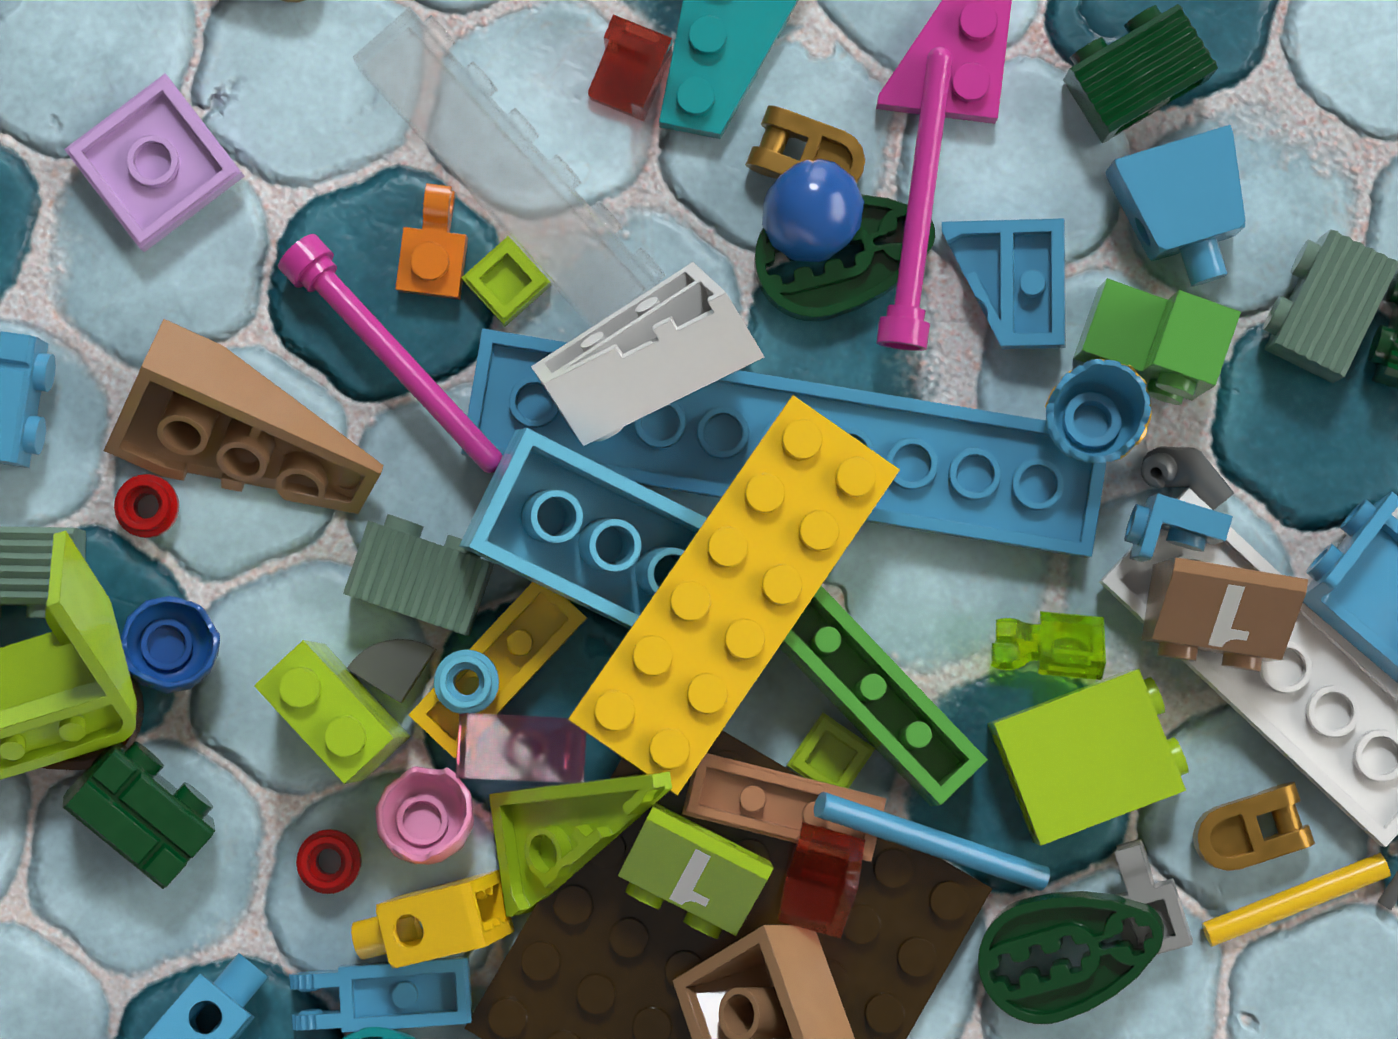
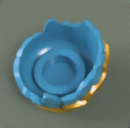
M1094 359L1068 371L1061 377L1058 385L1052 389L1045 405L1046 426L1052 441L1061 453L1069 458L1073 457L1085 463H1105L1122 459L1130 453L1135 445L1141 442L1147 433L1152 415L1151 400L1146 387L1147 382L1131 365L1120 364V362L1113 360Z

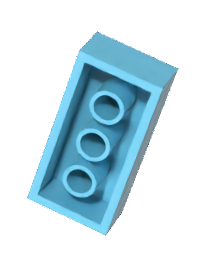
M528 428L515 430L459 546L630 629L707 518Z

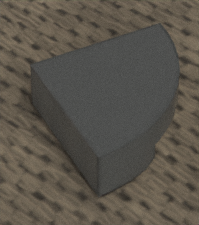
M387 640L361 652L347 669L399 703H403L437 649L414 640Z

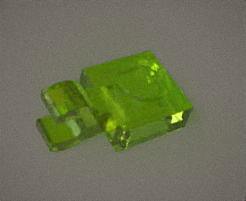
M1040 611L1038 624L1025 623L1014 618L996 619L995 643L991 645V666L1000 670H1015L1023 667L1030 661H1038V674L1102 680L1106 665L1104 617Z

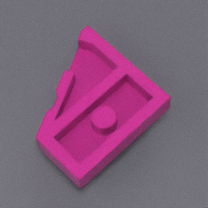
M942 0L879 93L876 109L920 115L928 54L936 47H944L951 52L953 58L945 118L995 124L999 114L1012 0Z

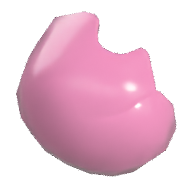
M415 766L408 769L384 788L375 807L379 838L395 857L413 864L429 865L444 861L463 848L474 826L471 793L456 773L447 767L444 769H429Z

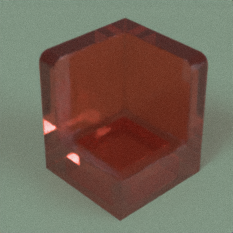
M613 14L603 37L605 51L589 87L588 95L590 100L645 121L673 53L672 38Z
M802 822L786 870L778 920L841 939L858 890L865 839Z

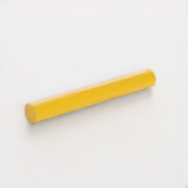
M1377 853L1202 923V928L1210 946L1213 947L1391 876L1390 869L1384 856L1381 853Z

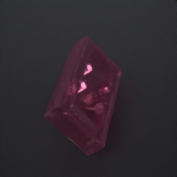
M461 713L459 714L456 778L584 782L586 732L567 720L568 718Z

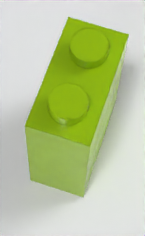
M302 640L254 685L344 784L365 780L411 737L354 674L347 669L329 647L323 643Z
M1140 669L1127 670L987 723L1033 843L1042 846L1186 791L1181 776L1189 773L1188 764L1175 737L1166 739L1157 716L1165 713V705L1158 686L1152 677L1143 679Z

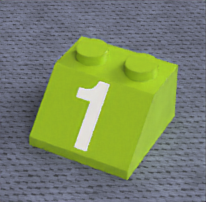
M655 803L618 876L629 881L625 890L628 895L656 909H660L663 901L666 900L688 911L683 920L684 923L710 937L718 939L722 930L735 936L737 935L765 886L773 866L769 860Z

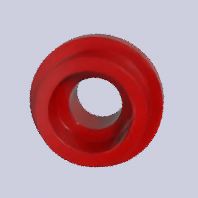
M142 474L130 478L120 487L115 497L114 511L119 524L128 533L141 538H153L167 532L175 523L179 514V498L172 485L163 478L151 474ZM147 495L155 496L159 505L157 513L151 518H143L138 512L139 501Z
M335 829L321 830L306 838L298 850L296 859L297 871L301 880L310 889L322 894L338 893L352 885L359 875L362 863L360 849L356 842L348 834ZM325 849L335 850L340 855L341 866L335 873H327L319 865V856Z

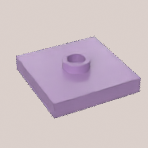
M166 73L64 149L143 252L147 251L245 177Z

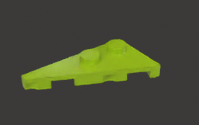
M670 772L509 790L489 794L506 917L532 912L539 901L556 891L672 789Z

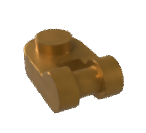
M767 106L761 122L765 132L759 147L753 146L745 164L746 167L761 175L778 179L780 175L797 163L807 159L811 161L823 159L835 162L852 175L856 183L859 182L864 171L865 155L863 147L854 136L844 130L777 106ZM789 138H796L807 142L800 161L783 155Z
M1295 782L1277 785L1256 794L1213 807L1202 814L1196 822L1193 832L1194 848L1200 858L1208 865L1226 871L1240 870L1314 845L1315 841L1310 826L1302 825L1295 805L1301 799ZM1271 812L1278 833L1263 838L1256 816Z

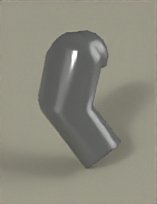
M1160 446L1149 451L1143 458L1141 476L1144 482L1151 487H1189L1212 510L1234 494L1233 490L1204 454L1196 448Z

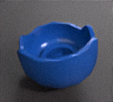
M807 159L795 164L780 175L768 189L763 204L762 226L772 246L794 261L821 262L842 250L860 229L864 199L854 177L838 164L823 159L814 161Z
M165 596L146 600L127 617L121 635V642L130 675L144 687L169 694L189 690L210 674L219 654L220 633L216 630L202 606L192 601H185L182 598Z

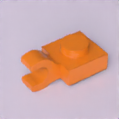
M426 183L422 229L403 227L395 288L398 292L461 299L463 284L461 277L464 276L468 237L466 234L450 233L455 202V191H452V186Z

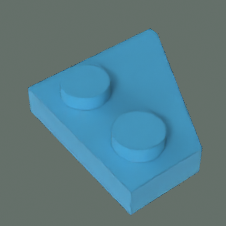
M1064 218L942 222V233L1001 348H1066Z

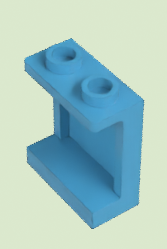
M1390 492L1373 505L1367 499L1363 500L1346 517L1340 528L1347 535L1339 546L1328 545L1306 570V573L1313 580L1307 586L1303 603L1398 683V519L1392 515L1398 507V496L1394 492Z

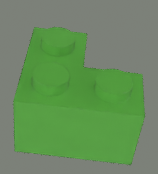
M1107 278L1097 289L1073 359L1084 363L1094 359L1113 360L1120 362V364L1131 365L1147 382L1150 397L1166 403L1181 405L1184 398L1192 401L1216 386L1241 312L1178 290L1167 300Z

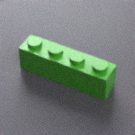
M820 586L779 648L930 806L942 805L988 759L840 604Z

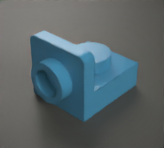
M1157 493L1147 498L1145 506L1138 504L1134 506L1127 524L1124 541L1133 544L1130 559L1139 562L1152 559L1161 529L1168 531L1167 542L1186 549L1204 552L1206 543L1215 545L1226 541L1233 516Z

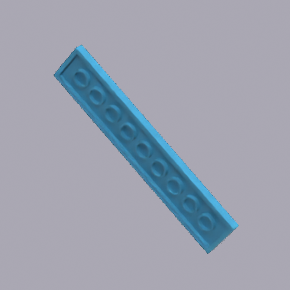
M482 328L467 416L502 455L515 430L528 428L640 485L721 498L788 400L794 395L900 469L865 522L1077 557H1092L1107 462L1085 463L1073 457L1069 458L1061 453L1047 431L1046 420L737 370L624 426L617 434L606 440L593 441L583 446L531 368L532 365L568 342ZM463 449L461 450L463 456L470 457Z

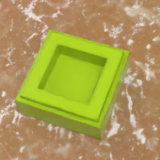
M509 236L461 277L463 282L504 327L552 286L546 276Z
M822 712L786 765L805 778L849 788L875 748Z

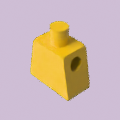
M499 869L396 896L376 904L377 916L353 922L351 927L352 941L358 957L361 960L387 954L388 962L392 969L483 948L515 932L512 917H506Z

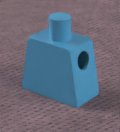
M1231 125L1115 159L1105 172L1107 180L1147 257L1151 261H1156L1181 253L1191 287L1212 282L1228 275L1218 242L1236 236L1245 228L1246 221L1234 134Z
M238 953L214 982L206 976L199 974L143 1039H238L255 1018L243 1007L267 980L268 976ZM215 1004L221 1012L222 1019L211 1033L204 1034L197 1026L196 1017L206 1005Z

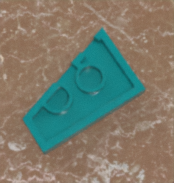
M683 0L659 118V127L721 139L758 75V70L789 21L790 15L799 0Z

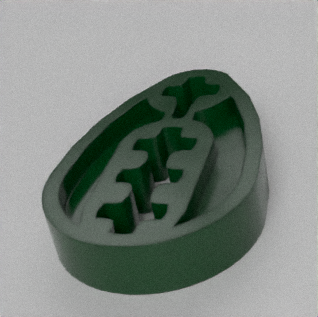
M862 194L864 206L861 227L848 243L854 246L860 245L862 252L855 255L853 267L844 268L840 259H831L825 262L822 275L813 276L811 268L804 266L794 270L793 282L786 284L782 283L779 275H768L766 268L774 265L775 254L780 251L772 246L764 228H762L757 240L754 257L755 274L761 291L768 301L782 313L795 319L813 322L829 320L853 312L879 299L897 286L902 243H887L878 246L874 242L884 240L886 237L895 234L897 222L906 221L908 205L890 198ZM932 219L927 255L935 241V227Z
M1073 891L1053 892L1024 898L1000 911L987 928L978 954L980 978L992 1001L1008 1015L1032 1024L1058 1023L1090 1011L1117 995L1137 979L1161 949L1164 938V924L1158 912L1151 906L1115 894ZM1134 917L1138 927L1149 925L1152 932L1145 935L1144 947L1141 949H1134L1130 940L1102 942V940L1112 938L1114 935L1121 933L1126 918ZM1071 935L1076 945L1086 943L1089 950L1083 953L1080 966L1073 967L1069 958L1064 957L1052 962L1049 975H1042L1037 966H1031L1021 972L1018 984H1011L1007 975L997 976L994 972L1002 961V954L1009 953L1013 962H1023L1030 958L1032 945L1039 944L1045 954H1051L1060 950L1063 936Z

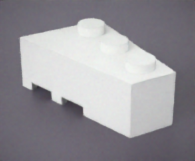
M692 262L532 365L531 368L581 444L585 446L593 441H603L614 436L624 426L764 358V355L727 293Z

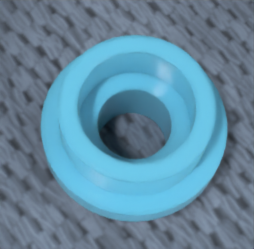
M459 650L445 657L437 667L434 676V688L440 702L449 710L459 714H475L486 709L495 699L499 689V675L494 663L484 654L474 650ZM467 669L474 671L479 678L477 690L470 695L460 693L455 684L457 675Z

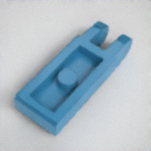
M469 956L437 958L393 969L389 962L341 965L338 967V970H318L289 974L290 989L299 990L300 992L339 987L340 1010L322 1011L321 1009H307L293 1014L292 1029L296 1031L341 1028L342 1033L359 1032L360 1029L367 1027L401 1029L472 1023L473 1010Z

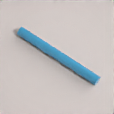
M821 792L815 801V817L1038 891L1044 890L1049 882L1050 870L1047 866L826 792Z

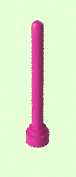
M944 47L932 49L927 57L894 305H888L886 316H882L879 319L876 343L880 346L899 350L925 351L928 345L930 323L924 321L926 311L920 308L953 60L951 52Z
M316 234L307 235L292 245L281 258L278 264L279 270L296 288L305 287L308 292L317 291L484 472L495 473L503 456L502 453L335 274L337 266L332 262L333 252Z

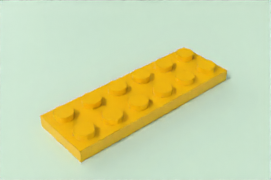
M792 395L567 720L645 774L670 772L672 783L670 791L678 795L900 469Z

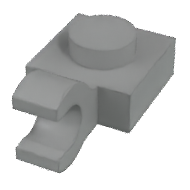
M1141 838L1117 845L1115 856L1127 891L1116 895L1147 904L1158 912L1164 924V938L1161 949L1157 954L1192 945L1193 938L1174 879L1154 883L1148 856ZM1134 917L1126 918L1121 937L1122 940H1130L1134 949H1141L1144 947L1145 935L1152 932L1149 925L1138 927Z

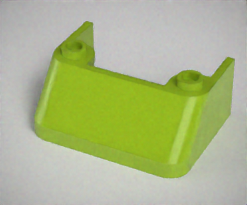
M66 530L53 535L49 590L45 608V619L52 632L0 648V780L116 745L128 739L136 728L137 700L111 600Z

